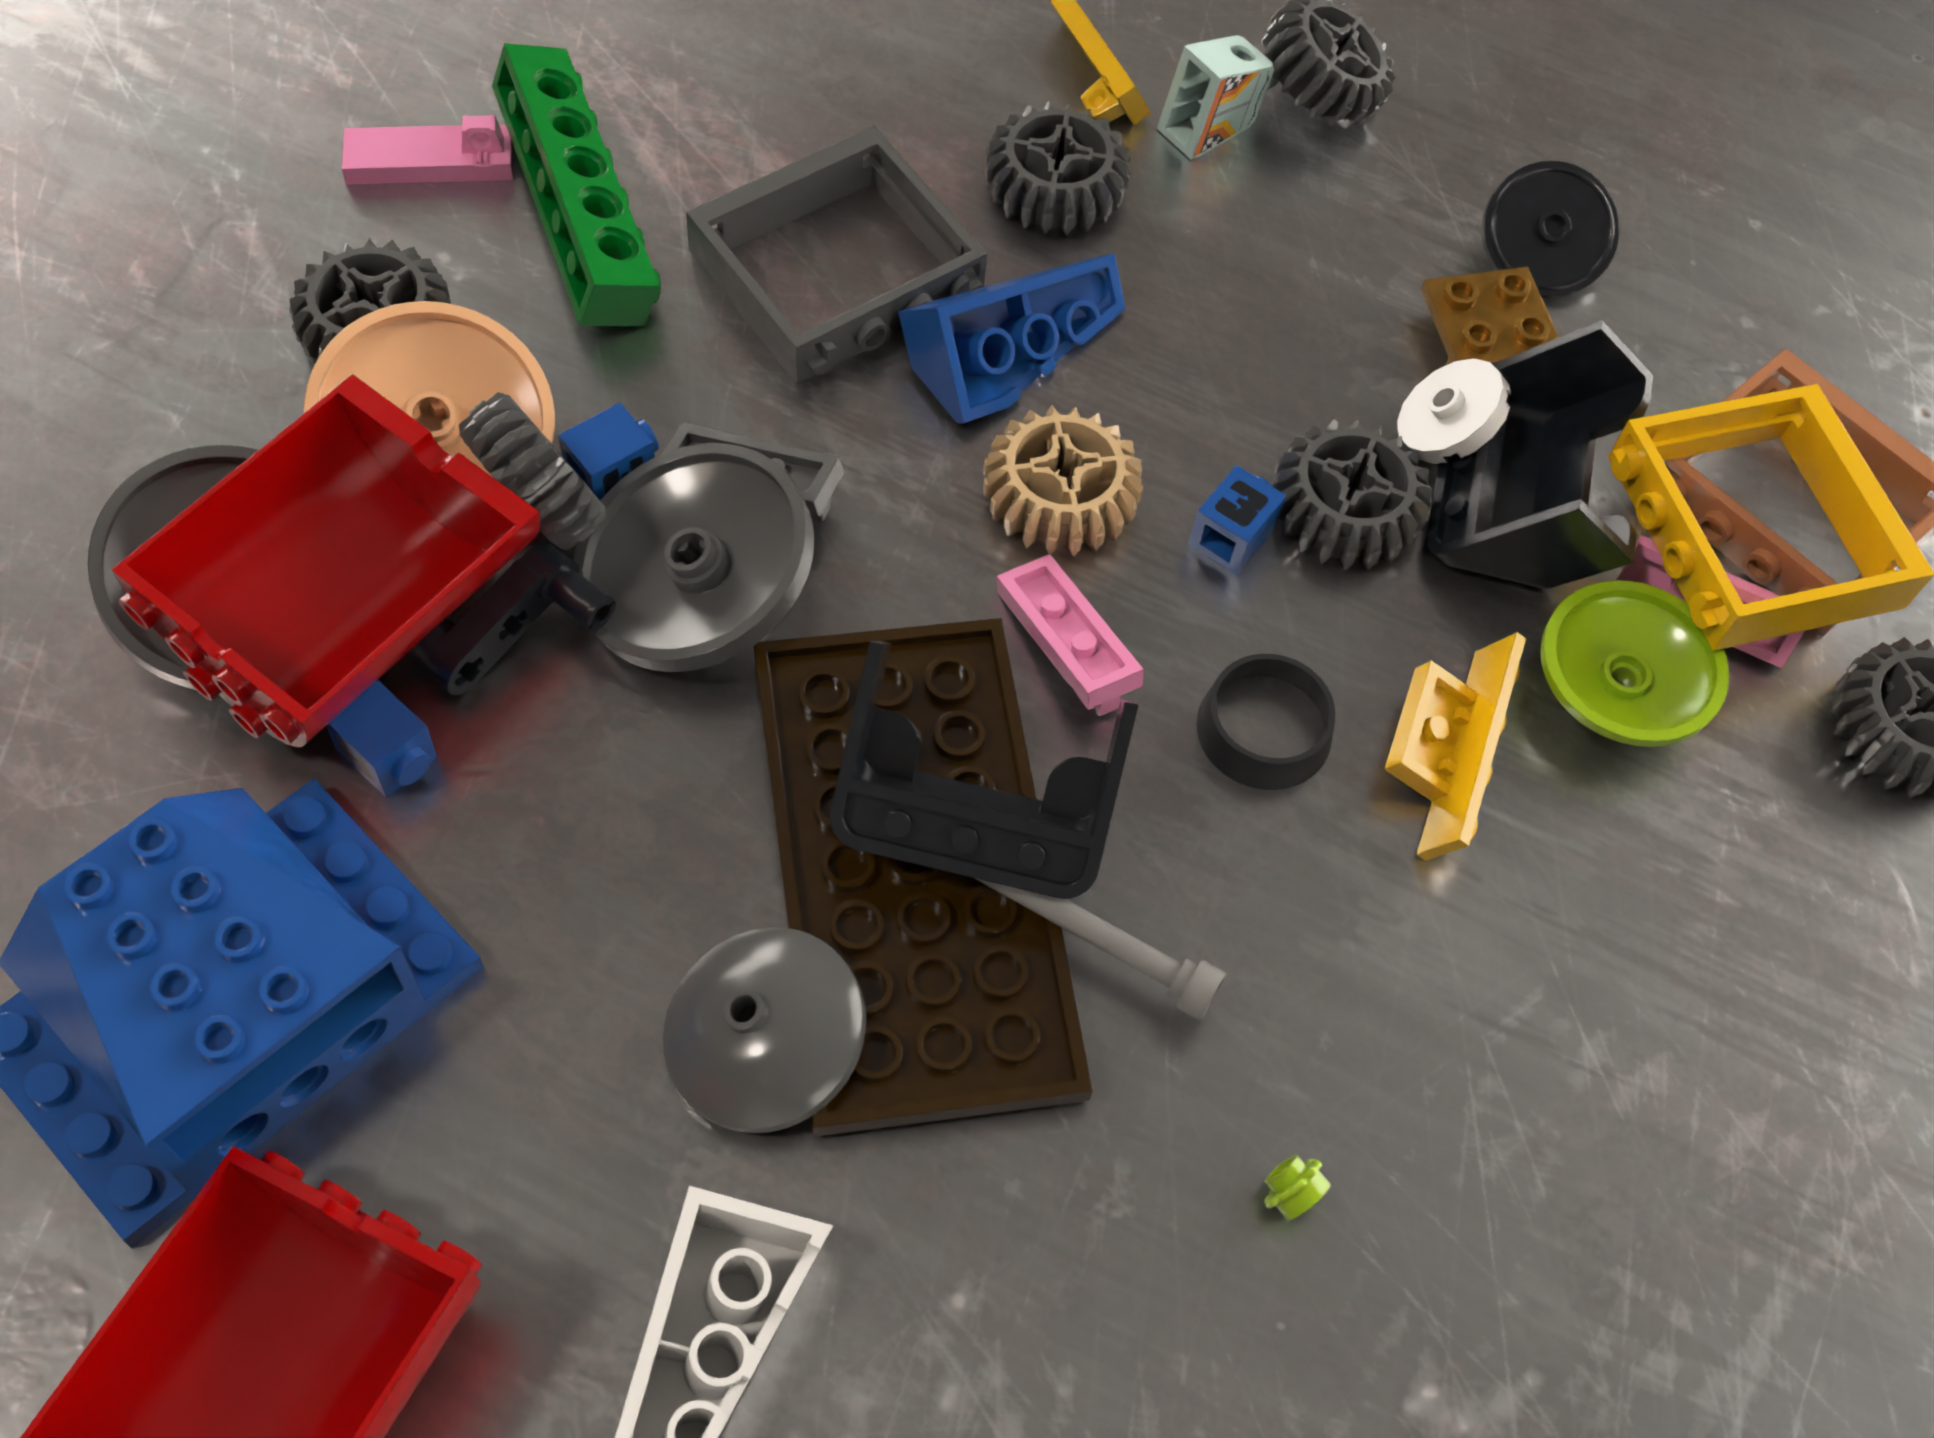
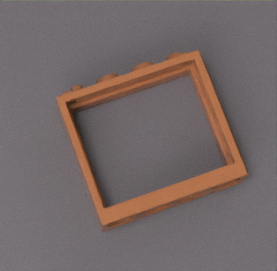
M1785 348L1722 401L1725 402L1818 384L1893 507L1915 523L1908 531L1920 548L1934 534V500L1928 496L1931 491H1934V461ZM1781 375L1791 381L1788 387L1779 381ZM1706 453L1664 461L1710 545L1742 569L1750 579L1779 596L1838 584L1691 466ZM1860 574L1854 580L1862 579V574ZM1837 624L1815 628V630L1822 636H1825Z

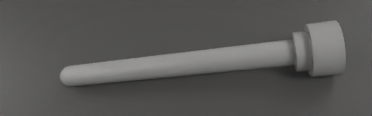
M976 879L1170 988L1167 995L1178 1001L1176 1008L1199 1021L1204 1017L1227 974L1203 959L1199 965L1188 959L1182 964L1067 899L1055 898Z

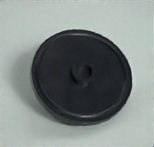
M1541 161L1516 170L1496 188L1485 207L1481 234L1487 259L1495 271L1528 267L1541 298H1560L1583 290L1604 273L1615 255L1619 241L1620 226L1617 209L1610 193L1594 175L1581 167L1567 162Z

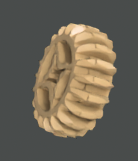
M1051 405L1045 417H1041L1029 409L1023 418V423L1010 420L1004 430V435L995 436V440L991 443L988 458L984 461L983 475L985 479L983 494L985 495V501L991 502L990 512L992 513V520H1004L1003 527L1006 531V536L1024 533L1023 541L1026 549L1039 541L1045 543L1047 552L1050 555L1057 549V546H1066L1074 557L1080 551L1082 543H1085L1097 552L1099 547L1103 545L1104 537L1116 541L1117 537L1122 533L1123 525H1129L1130 521L1134 519L1137 503L1141 500L1143 492L1141 476L1143 469L1141 459L1134 457L1133 440H1120L1119 424L1103 428L1099 412L1091 418L1085 419L1080 417L1076 406L1068 415H1061Z

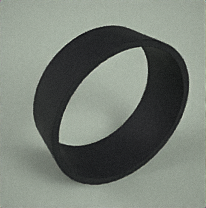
M1277 654L1250 655L1227 666L1203 698L1197 714L1198 738L1202 749L1212 764L1230 779L1256 789H1286L1299 785L1313 777L1327 760L1334 732L1335 705L1324 681L1303 663ZM1247 676H1268L1284 680L1302 690L1315 703L1324 720L1326 731L1314 747L1296 756L1271 758L1252 753L1237 744L1223 728L1216 706L1218 690L1233 680Z

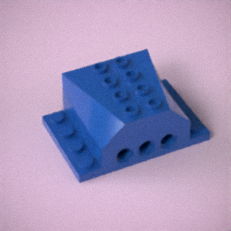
M315 778L267 813L261 809L243 788L164 798L37 888L0 958V966L20 989V992L0 1006V1087L120 1238L130 1248H133L196 1198L233 1146L251 1154L482 970L484 966L480 956Z

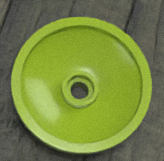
M1622 580L1604 581L1585 586L1567 596L1558 605L1547 622L1542 635L1540 649L1541 664L1553 694L1561 705L1581 724L1611 740L1643 747L1666 746L1685 741L1702 731L1712 721L1726 699L1729 687V666L1725 650H1712L1702 630L1693 622L1689 606L1685 601L1655 586ZM1615 680L1621 681L1622 683L1625 684V686L1619 684V683L1616 682Z

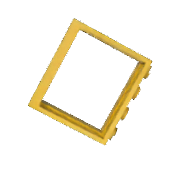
M1818 384L1628 420L1608 455L1613 475L1625 488L1636 509L1639 523L1649 532L1662 556L1667 574L1675 580L1689 606L1693 622L1702 630L1713 651L1905 609L1934 576L1931 566ZM1780 438L1863 578L1743 604L1664 461ZM1897 565H1898L1899 568H1900L1899 571H1896V570H1895V568L1897 567Z

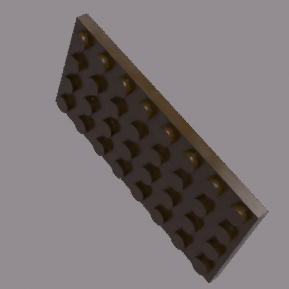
M1002 618L756 643L754 645V659L787 925L790 929L799 930L819 938L844 959L860 985L866 1010V1032L859 1060L840 1092L825 1107L811 1116L814 1137L1090 1101L1093 1089L1062 928L972 877L852 849L836 837L830 823L831 805L870 641L891 643L877 708L903 714L916 726L921 741L916 771L1037 799Z

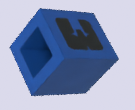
M621 402L558 435L561 455L600 501L616 483L643 463L655 457L654 452L659 450L656 436L647 422L643 419L635 421Z
M1235 465L1197 510L1188 545L1235 575H1238L1275 530L1287 495L1275 489L1266 479L1254 476L1238 465Z
M379 680L374 682L326 726L336 750L386 798L399 787L416 782L427 771L430 763L437 758L427 726Z

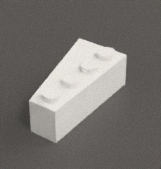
M689 1186L615 1438H718L833 1225Z

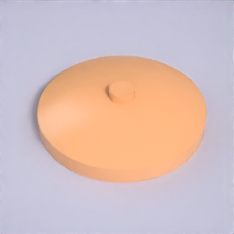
M431 301L406 302L377 309L360 317L339 332L326 346L317 359L307 383L304 413L354 374L431 431L433 438L445 452L451 456L456 455L458 452L490 476L492 475L483 467L482 463L460 437L459 424L470 415L469 411L482 400L487 401L497 392L511 396L553 444L555 431L553 397L545 374L536 358L503 325L479 312L454 304Z

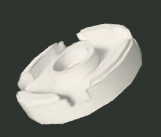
M1474 358L1452 362L1433 371L1415 386L1404 401L1397 420L1399 437L1402 436V441L1410 451H1419V460L1433 464L1444 463L1446 460L1443 457L1451 456L1455 453L1460 458L1474 453L1492 439L1505 422L1510 409L1509 404L1506 402L1508 394L1511 395L1510 386L1502 374L1490 362Z

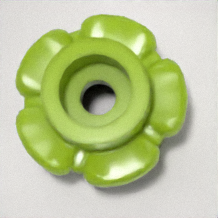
M1297 1154L1290 1156L1280 1163L1264 1180L1270 1188L1269 1195L1264 1200L1266 1207L1273 1208L1276 1206L1286 1220H1292L1310 1209L1330 1188V1183L1319 1171L1322 1163L1315 1159L1303 1162Z

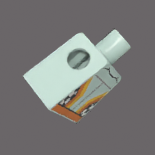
M1238 35L1184 46L1157 129L1190 160L1201 156L1248 129L1255 122L1267 89L1276 86L1279 82L1278 79L1272 77L1274 72L1273 63L1249 41Z

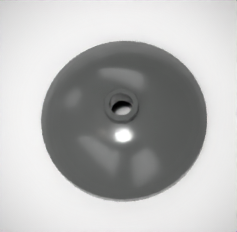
M780 927L760 928L737 934L705 953L685 974L671 999L663 1032V1051L669 1076L675 1088L688 1105L716 1125L746 1133H766L791 1127L808 1119L825 1107L840 1092L853 1073L862 1051L866 1032V1010L863 994L853 971L844 959L832 947L811 934ZM756 1004L755 1015L749 1021L740 1023L739 1016L741 1011L748 1005Z

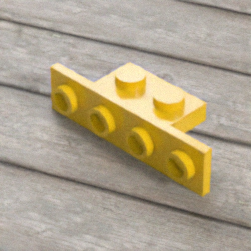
M1518 632L1475 651L1466 684L1432 660L1416 667L1384 770L1432 801L1416 854L1425 861L1469 846L1477 831V816L1485 787L1492 777L1493 768L1491 765L1499 736L1506 726L1507 716L1505 714L1513 685L1516 683L1521 671L1519 663L1526 638Z

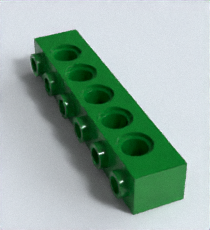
M504 43L492 88L579 326L644 327L653 303L659 300L661 279L658 271L652 267L647 255L643 232L639 227H636L629 209L627 191L620 186L614 171L612 153L608 148H605L599 133L597 115L594 110H590L583 92L582 77L578 72H575L568 51L565 48Z

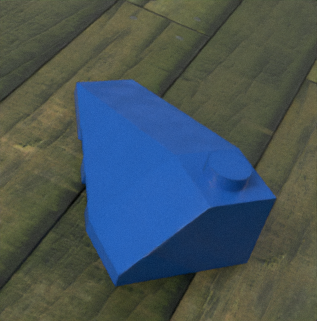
M1115 253L947 296L898 311L911 368L956 423H966L1009 408L1022 397L1020 393L1038 377H1046L1057 367L1056 362L1076 345L1085 344L1123 312L1126 307Z

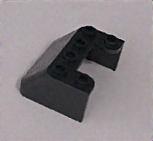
M1601 320L1492 364L1510 386L1511 395L1508 394L1506 400L1510 409L1505 422L1494 437L1476 452L1462 458L1455 453L1451 456L1443 457L1446 462L1438 464L1426 544L1428 549L1445 565L1548 589L1634 563L1637 535L1633 525L1620 515H1608L1599 518L1588 507L1596 439L1623 430L1628 420L1644 416L1651 400L1653 375L1606 323Z

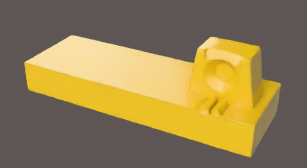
M1049 0L1100 76L1080 96L1086 109L1091 108L1092 118L1095 121L1108 119L1111 122L1126 113L1135 126L1149 116L1151 112L1138 89L1077 1Z

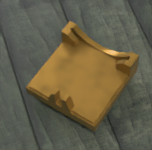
M1528 267L1425 279L1422 284L1421 291L1449 357L1446 365L1455 361L1473 358L1494 364L1559 337Z

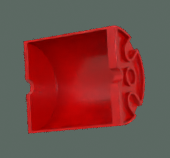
M352 374L111 570L126 592L118 600L121 607L143 629L149 630L153 627L172 651L189 666L183 671V674L203 697L209 701L214 700L218 695L232 706L229 712L235 721L254 738L258 739L266 732L287 745L302 747L534 540L540 530V513L458 452L454 456L449 455L438 445L431 431Z
M233 1146L20 1438H384L480 1290L481 1282L476 1274L482 1264L471 1254L448 1241L443 1240L437 1250L418 1241L421 1232L412 1224L390 1211L383 1209L378 1217L374 1219L359 1210L363 1203L356 1196L329 1180L324 1179L318 1189L302 1182L301 1180L306 1174L298 1166L273 1151L267 1150L260 1160Z

